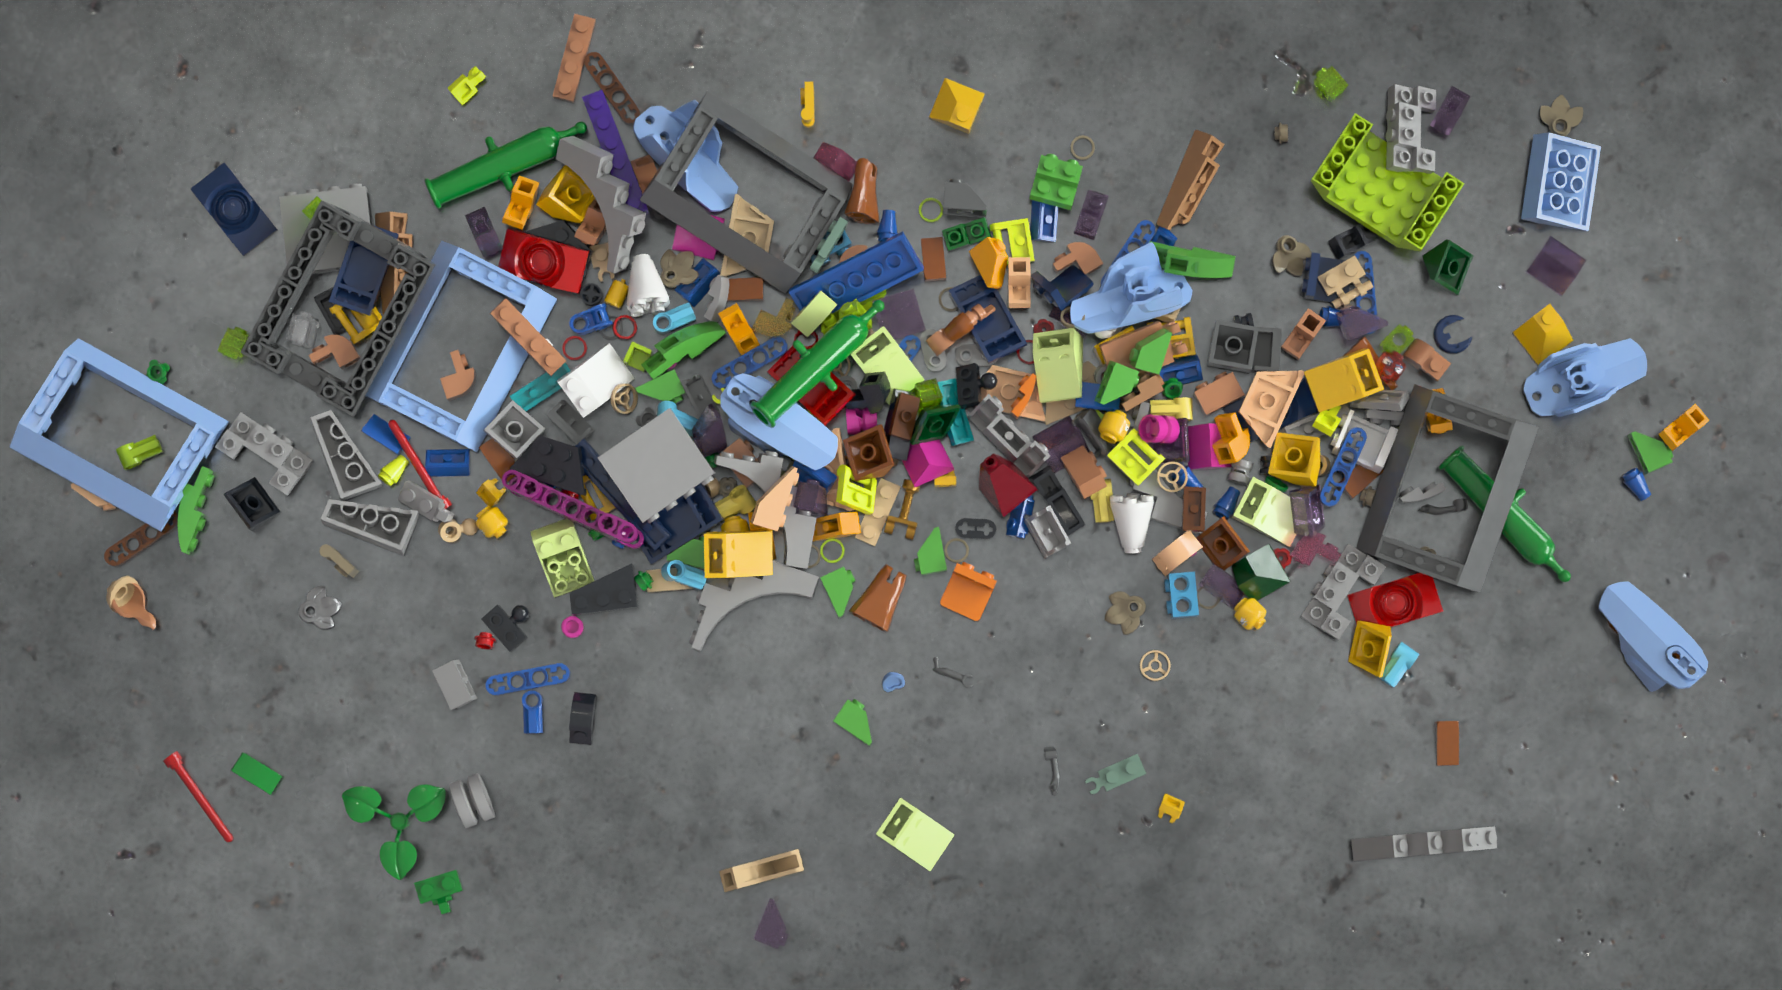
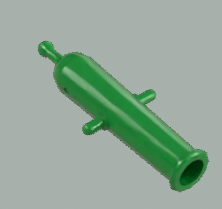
M580 121L574 127L564 131H556L553 127L549 126L540 127L500 147L496 146L493 138L488 136L485 138L488 148L487 153L431 180L425 178L424 182L437 209H441V205L498 181H503L506 190L511 192L514 188L511 180L512 175L555 158L560 139L576 134H584L587 131V125Z
M875 300L872 307L861 316L849 314L842 317L811 349H806L799 340H795L793 347L800 354V359L757 402L753 401L750 404L756 417L767 427L774 428L776 425L775 421L819 382H824L831 391L837 390V384L830 377V372L863 344L869 332L867 324L876 313L883 311L885 308L884 302Z
M1459 446L1438 466V469H1444L1476 506L1484 512L1494 481L1463 451L1464 446ZM1518 489L1502 534L1525 560L1534 565H1548L1556 572L1561 582H1568L1571 574L1556 562L1553 556L1555 551L1553 540L1518 505V501L1526 494L1525 489Z

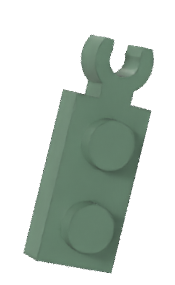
M840 217L838 221L834 220L828 229L830 235L826 240L822 239L816 249L819 253L810 266V270L818 274L846 229L848 221Z
M1138 754L1097 771L1100 777L1088 778L1085 783L1094 782L1096 784V788L1090 791V794H1095L1102 786H1104L1106 791H1109L1145 775L1146 771Z

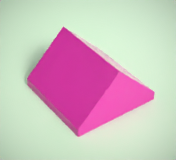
M711 215L712 217H714L715 219L724 224V218ZM679 225L676 226L672 250L679 252L691 251L694 256L714 261L717 252L715 248Z
M1207 423L1186 426L1187 460L1191 470L1232 468L1231 463L1219 464L1212 447L1214 443L1221 439L1216 424Z
M940 439L915 445L910 443L907 461L902 460L914 487H918L954 470Z

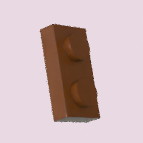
M1184 486L1182 531H1205L1206 488Z

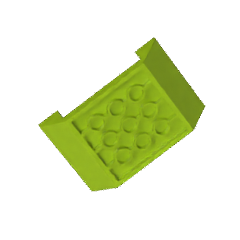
M1355 113L1311 179V182L1326 202L1398 248L1421 252L1465 183L1448 172L1443 177H1440L1434 172L1429 174L1414 171L1396 172L1387 170V142L1370 132L1373 124Z

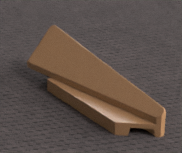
M1199 130L1194 131L1156 223L1158 226L1171 230V227L1178 223L1185 224L1190 221L1220 166L1214 159L1225 144L1214 136Z
M383 212L375 214L376 227L399 234L398 240L412 247V234H405L407 213ZM392 265L388 267L381 288L382 314L385 313L405 273H408Z

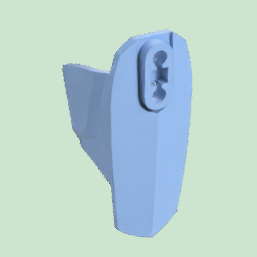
M696 100L685 103L673 112L663 106H651L635 119L633 131L638 141L659 166L665 162L683 133L686 123L699 104ZM715 126L710 130L678 182L685 191L710 212L728 209L732 205L735 194L738 191L737 184L719 164L722 141L719 131Z
M1150 242L1117 259L1109 267L1099 291L1072 301L1070 310L1071 324L1077 329L1090 334L1147 321L1169 314L1185 306L1191 301L1193 290L1183 275L1166 273L1162 270L1156 247L1153 242Z
M1631 338L1604 346H1598L1596 343H1583L1549 355L1538 365L1537 371L1526 378L1523 391L1531 411L1539 416L1556 415L1561 417L1577 413L1608 400L1617 390L1646 376V354ZM1553 386L1559 387L1558 393L1553 392ZM1533 393L1541 395L1538 401L1532 398Z
M744 373L736 375L731 379L720 395L721 408L729 417L728 425L733 433L745 440L747 439L748 442L763 451L768 450L778 452L780 455H786L814 471L826 466L835 458L838 437L803 409L799 402L775 421L776 425L774 428L767 427L753 413L749 401H758L774 384L761 376L754 377ZM732 388H738L740 394L737 396L732 395Z
M1629 581L1607 586L1601 597L1599 610L1618 632L1621 652L1624 654L1625 662L1649 691H1656L1666 683L1677 689L1690 688L1706 674L1708 661L1703 650L1662 608ZM1672 654H1679L1680 659H1674ZM1693 669L1695 674L1691 675L1687 670Z

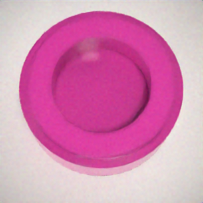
M569 616L563 620L561 629L567 637L576 638L582 634L584 626L578 617Z

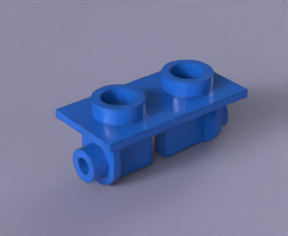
M1030 495L1011 511L1010 518L1007 521L1006 535L1023 539L1028 535L1029 529L1024 522V516L1032 515L1035 500H1033L1034 496Z

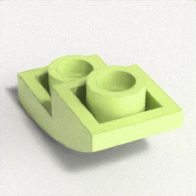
M820 290L809 304L799 312L791 324L808 337L825 320L837 304Z

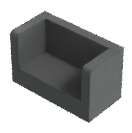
M1259 327L1252 373L1279 371L1282 329Z

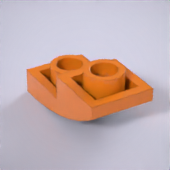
M1034 373L1030 377L1025 375L1018 384L1020 386L1018 392L1024 397L1022 399L1018 397L1010 406L1013 408L1011 415L1016 419L1019 418L1026 408L1033 393L1036 381Z

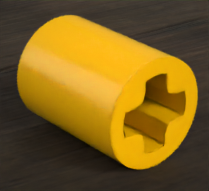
M622 279L621 282L613 280L604 299L605 303L618 309L621 308L628 294L629 286L624 284L626 280Z

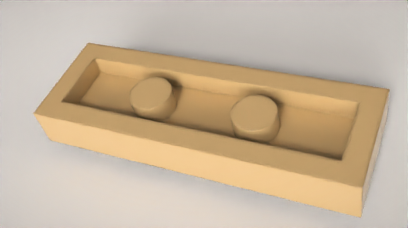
M880 479L876 488L873 514H865L860 525L861 533L856 534V539L874 547L876 546L901 486L885 479Z

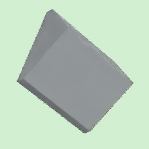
M512 400L484 429V432L515 459H518L537 437L543 433L545 428Z

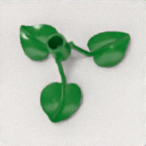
M418 785L414 787L407 797V803L412 808L407 814L398 812L391 815L379 810L377 807L382 800L380 794L375 789L366 786L350 788L343 792L342 798L348 816L356 822L364 823L370 821L374 817L375 812L390 819V824L397 830L395 842L388 841L382 845L380 861L384 869L392 877L402 880L412 869L417 859V851L410 842H399L402 830L409 826V818L413 813L421 822H428L434 819L442 810L446 798V790L431 785Z

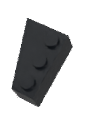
M629 564L570 592L572 615L580 616L637 609L638 600L633 564Z

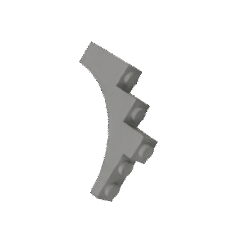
M575 136L562 138L559 141L556 160L570 167L582 178L592 191L604 217L609 249L607 271L617 273L626 270L629 264L630 250L634 243L633 236L642 233L645 227L646 213L626 204L630 183L610 175L614 154Z
M1142 402L1140 406H1135L1132 418H1135V423L1133 427L1130 426L1126 436L1134 428L1139 432V423L1144 416L1148 415L1150 403ZM1132 440L1127 444L1148 465L1153 462ZM1156 469L1139 486L1130 480L1129 485L1133 486V492L1153 495V498L1156 499L1150 520L1182 529L1183 499L1174 492L1165 491L1160 487L1157 481L1158 472ZM1159 476V479H1160L1161 484H1162L1166 489L1171 490V489L1165 484V482L1163 481V479ZM1192 532L1198 535L1201 534V532Z
M766 450L765 454L759 453L758 462H756V457L743 455L742 459L734 458V453L721 451V455L715 454L714 463L734 469L747 476L766 493L780 479L783 458L778 457V452ZM792 485L790 494H793L790 506H786L783 513L786 515L785 523L782 527L785 544L783 564L807 569L817 517L812 516V511L799 509V512L796 513L800 488Z
M773 561V575H764L762 580L753 576L731 577L728 584L731 591L705 583L702 590H698L696 599L699 600V605L706 608L705 611L701 610L697 622L700 625L698 631H693L689 641V643L693 644L691 648L701 652L708 635L717 623L730 611L747 601L774 594L799 595L812 599L819 577Z
M1494 826L1351 839L1353 861L1497 848V835Z

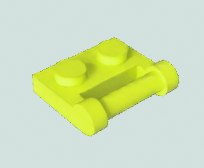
M1028 218L989 225L990 232H993V238L1000 239L1002 242L1001 230L1007 229L1012 257H1030V262L1035 261Z
M1134 428L1107 457L1139 486L1165 458L1161 454L1158 455L1138 435L1139 432ZM1131 440L1153 461L1150 465L1127 445Z
M844 464L840 465L837 469L839 481L836 502L867 515L873 514L877 485L876 478L856 481L863 484L865 488L849 482V479L854 480L850 467Z

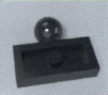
M977 363L956 367L958 404L961 409L978 406L982 401L981 387L987 390L994 389L998 383L996 375L988 372L983 374L980 379Z
M498 604L481 620L508 651L511 652L527 638L516 623L526 621L529 611L525 606L517 605L512 610V616L509 617Z

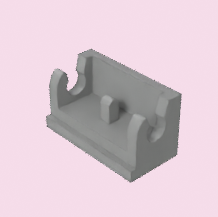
M1051 506L1044 508L1038 513L1036 512L1024 520L1044 558L1071 544Z
M453 660L433 670L450 710L460 708L478 699L460 660Z

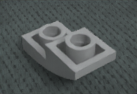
M718 275L711 281L709 285L710 290L707 293L714 297V299L707 304L704 317L714 322H719L720 317L718 313L725 309L729 293V278Z
M1433 482L1423 488L1425 490L1423 494L1419 486L1415 489L1410 486L1401 492L1403 497L1398 499L1400 504L1420 502L1440 494L1446 488L1442 482L1438 485Z

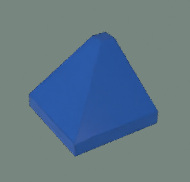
M1159 227L1151 241L1174 246L1178 238L1169 230Z

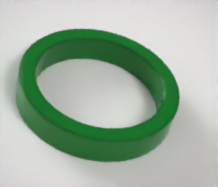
M1272 476L1266 477L1265 482L1268 485L1282 492L1288 490V486L1281 480Z

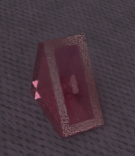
M822 142L813 159L850 182L855 173L857 161L842 149Z

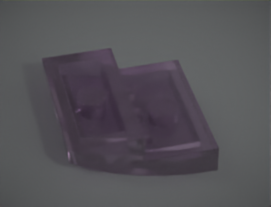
M914 288L877 299L883 301L885 305L883 311L876 313L879 328L884 326L894 340L926 330Z

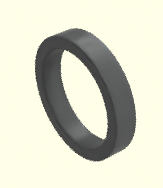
M608 315L609 318H617L616 316ZM619 319V320H618V322L620 323V331H619V334L621 335V333H622V331H623V324H622L621 320ZM599 330L601 336L605 339L614 340L618 338L616 335L613 337L605 336L602 333V331Z

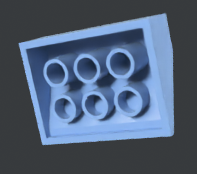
M1553 133L1534 134L1521 219L1538 224L1589 231L1601 146Z

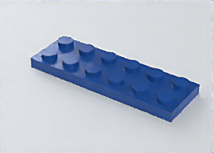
M902 231L790 288L789 294L801 311L821 290L837 304L831 312L834 313L847 302H852L855 299L862 302L923 271L924 266Z

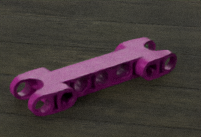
M508 470L502 477L504 487L525 501L574 521L628 548L637 549L644 542V536L641 531L632 523L615 515L603 512L516 470ZM516 475V477L510 480L508 485L506 481L508 476ZM553 496H558V502L555 505H550V499ZM577 505V511L574 514H569L570 506ZM591 514H597V519L593 523H588V517ZM638 534H639L640 539H639L638 543L633 544V545L630 544V543L634 542V541L637 539Z

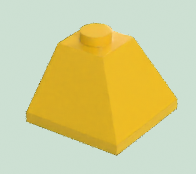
M945 78L929 118L969 134L985 94Z
M564 165L545 187L536 205L553 218L581 223L595 197L582 178L570 167Z
M1548 304L1512 332L1537 365L1549 355L1559 352L1573 341L1563 319L1551 304Z
M1277 433L1268 471L1269 475L1295 485L1316 487L1320 471V438Z

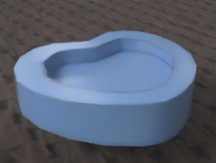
M896 672L887 673L882 680V687L886 692L903 688L905 685L904 677Z

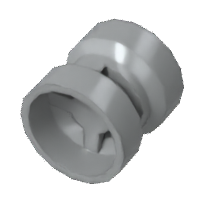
M1242 459L1236 463H1231L1233 468L1227 480L1248 485L1250 480L1248 476L1249 471L1252 470L1254 463Z

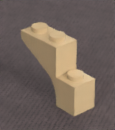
M797 849L719 871L724 892L804 871L802 858Z

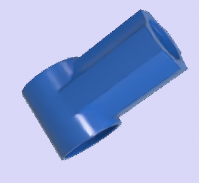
M527 691L522 697L524 733H543V697L538 691ZM530 694H535L538 697V703L534 707L527 703V697Z

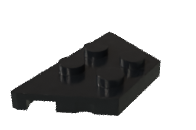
M565 220L523 232L589 251L583 275L585 277L593 250L587 244L581 242L580 239L574 237L576 232Z
M539 435L510 467V470H516L535 480L586 496L587 493L583 484V476L585 475L584 467L581 464V448Z

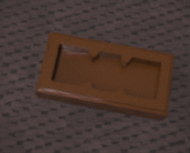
M902 392L898 393L888 435L907 441L911 440L921 398Z

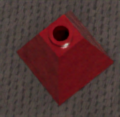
M993 453L980 464L979 490L1003 517L1037 490L1032 482L1010 460Z

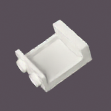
M1350 409L1347 415H1342L1338 425L1342 428L1339 434H1334L1330 444L1334 446L1331 453L1338 455L1346 435L1351 429L1356 427L1362 428L1366 432L1367 439L1356 464L1379 474L1384 467L1398 429L1390 427L1387 430L1374 423H1369V421L1353 415L1354 411ZM1361 433L1351 434V437L1354 438L1351 445L1347 443L1346 447L1353 448L1358 452L1359 448L1354 447L1358 441H1362V438H1360ZM1345 451L1342 453V458L1353 461L1354 456L1351 452Z

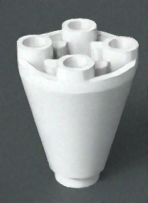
M648 254L634 256L629 279L627 309L633 317H639L647 313H652L653 315L664 313L665 308L670 304V300L653 260L650 259Z
M1127 493V497L1122 495L1110 496V506L1125 553L1142 552L1154 505L1153 495L1140 496V493Z

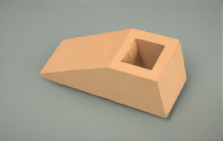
M791 466L756 502L751 523L778 531L779 527H783L786 515L783 513L785 507L790 506L793 494H790L792 485L796 486L799 478L798 468Z

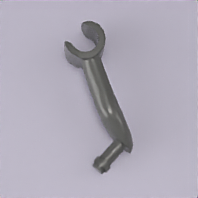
M1465 498L1455 499V505L1435 507L1426 504L1421 507V511L1431 514L1460 512L1468 509V503Z
M934 657V672L961 681L966 688L974 685H967L964 682L965 678L973 677L972 675L967 674L964 676L947 668H939V658Z
M1051 746L1044 748L1045 760H1051L1053 778L1049 788L1052 790V794L1056 795L1060 774L1056 748Z

